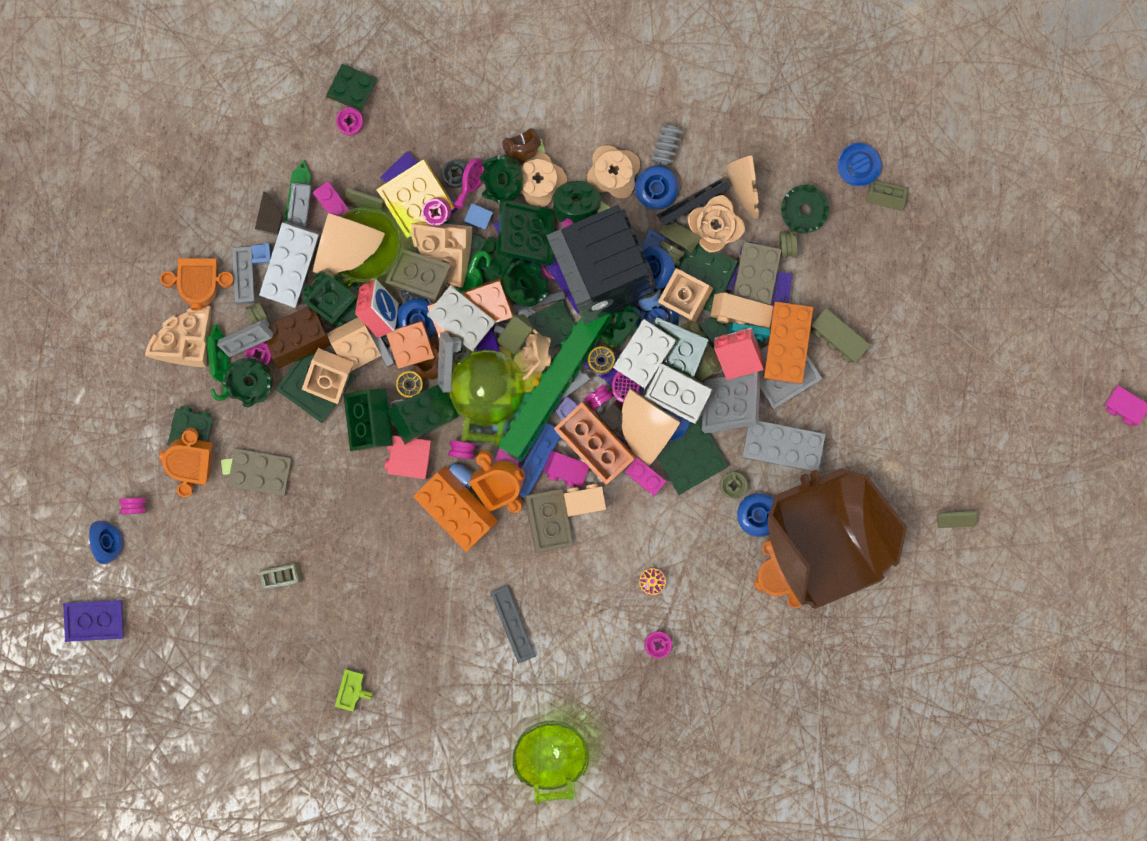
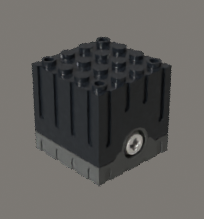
M619 205L546 235L584 324L655 294L654 288L657 286L649 263L645 260L644 252L640 243H638L625 209L621 210Z

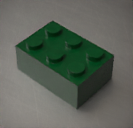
M438 384L387 410L405 445L459 417L447 392L443 393Z
M386 388L343 394L350 451L393 446L390 416L387 412L389 408Z

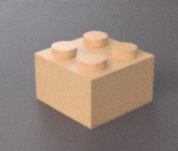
M676 268L658 303L696 322L713 288Z
M358 317L327 333L337 356L354 362L351 371L381 356L366 325Z
M318 348L311 361L302 390L338 404L344 393L354 362Z
M598 484L587 485L586 490L580 491L578 487L567 489V493H564L568 517L606 510L603 489L598 487Z

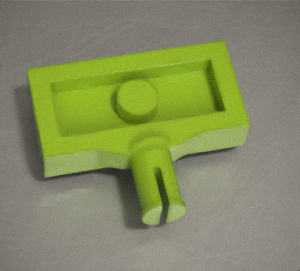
M345 669L335 707L353 712L359 697L371 700L369 696H372L373 693L362 690L361 683L364 674Z

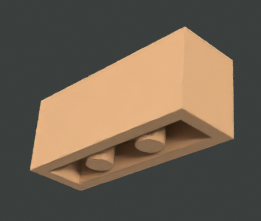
M727 293L714 294L711 317L717 318V321L721 323L732 322L770 329L773 306Z

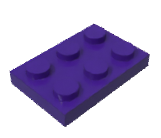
M122 600L63 603L65 642L124 639Z

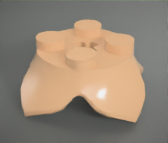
M610 145L598 147L592 157L593 166L587 174V183L595 186L599 193L609 192L616 198H628L634 190V177L640 169L639 157L631 151L618 150ZM611 166L619 169L617 175L609 174L608 171H610Z
M537 151L533 158L527 159L520 166L523 172V187L520 194L524 195L529 205L544 208L552 200L556 189L562 184L567 183V176L563 169L553 164L550 157L540 151ZM536 174H540V177L544 178L540 180L541 183L539 184L536 183V180H533Z
M724 195L713 197L705 207H698L688 215L689 228L692 232L702 237L699 244L709 253L720 251L727 243L738 240L745 232L742 219L734 214L731 201ZM714 220H717L721 228L714 230L710 223H714Z
M535 329L526 339L527 345L519 349L511 362L518 371L526 373L522 377L523 380L528 379L534 374L542 373L545 366H549L551 362V356L548 355L551 342L550 337L541 335Z

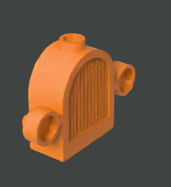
M178 258L177 277L170 271L163 272L160 276V282L165 288L177 285L181 299L194 311H200L202 307L208 306L213 302L217 295L218 285L222 288H230L234 283L233 276L229 272H222L218 276L217 259Z
M194 428L185 429L182 438L171 442L166 451L161 450L159 461L162 462L165 472L171 478L181 481L177 487V493L181 497H189L193 491L192 483L206 485L210 478L213 443L197 440L199 435Z
M487 450L480 451L476 457V462L482 469L473 472L469 480L470 485L489 512L506 504L510 512H520L523 507V500L518 495L524 484V471L508 461H498L492 464V454Z
M771 541L764 542L762 552L769 556L770 559L760 565L757 572V580L753 581L757 591L763 590L772 596L787 594V604L791 608L800 607L802 604L794 595L781 571Z

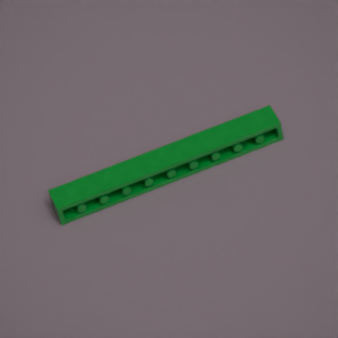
M618 310L587 324H584L582 318L579 322L574 323L571 328L572 333L563 340L559 353L552 357L551 366L542 373L541 381L538 386H534L531 390L529 400L522 404L517 419L514 418L509 426L510 430L501 437L499 448L503 453L520 463L522 462Z

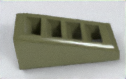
M299 563L259 571L263 590L303 581ZM283 570L286 572L287 581H285ZM275 572H278L279 583H277ZM268 573H270L272 584H269Z

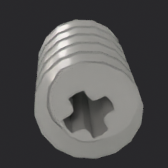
M662 124L666 128H660L659 131L663 135L657 136L660 142H656L655 147L658 149L652 152L657 157H651L650 160L654 163L668 166V163H674L670 156L677 155L672 150L679 149V146L675 144L676 141H681L677 134H683L684 132L677 127Z

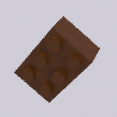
M309 306L270 323L268 327L273 332V336L266 341L273 361L279 369L315 353L318 348L324 349L331 345L320 315Z

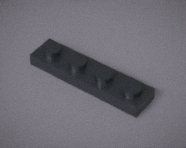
M721 178L657 214V217L663 225H670L681 215L690 214L697 206L706 205L713 197L724 195L730 186L724 178Z

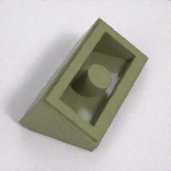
M875 180L869 185L866 202L902 211L906 203L908 188Z
M348 188L346 189L344 204L380 215L384 201L383 199Z
M676 222L664 226L658 232L661 236L689 253H692L702 238Z
M524 314L514 315L497 339V342L516 355L534 328Z
M976 511L937 514L938 528L973 527L977 521Z

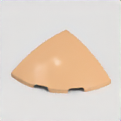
M751 155L731 162L726 168L730 183L738 200L755 220L759 218V210L756 207L758 206V193L756 188L753 189V185L756 184V177Z
M328 213L313 272H324L326 269H329L334 274H337L338 272L351 271L361 266L366 259L377 251L385 233Z
M411 223V236L414 247H417L423 256L450 264L453 268L446 283L463 287L471 251L472 226L454 224L432 226L428 223Z
M202 307L200 311H194L189 308L186 313L170 317L163 323V328L157 335L153 334L147 346L145 356L179 365L206 367L208 359L206 337H209L211 330V307Z
M629 389L622 407L623 434L634 455L649 467L679 426L680 420L664 411L662 407Z

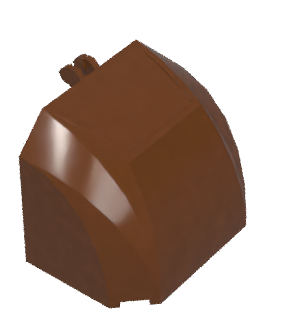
M839 469L820 477L818 470H813L810 473L811 481L808 474H803L800 477L801 485L775 495L768 515L770 540L781 571L800 604H808L812 608L817 609L881 582L885 578L883 574L892 565L896 567L900 563L907 526L868 475Z

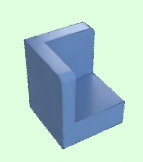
M471 204L464 222L485 230L490 218L493 216V212Z
M268 242L262 245H252L251 263L253 265L269 264L272 256L271 244Z

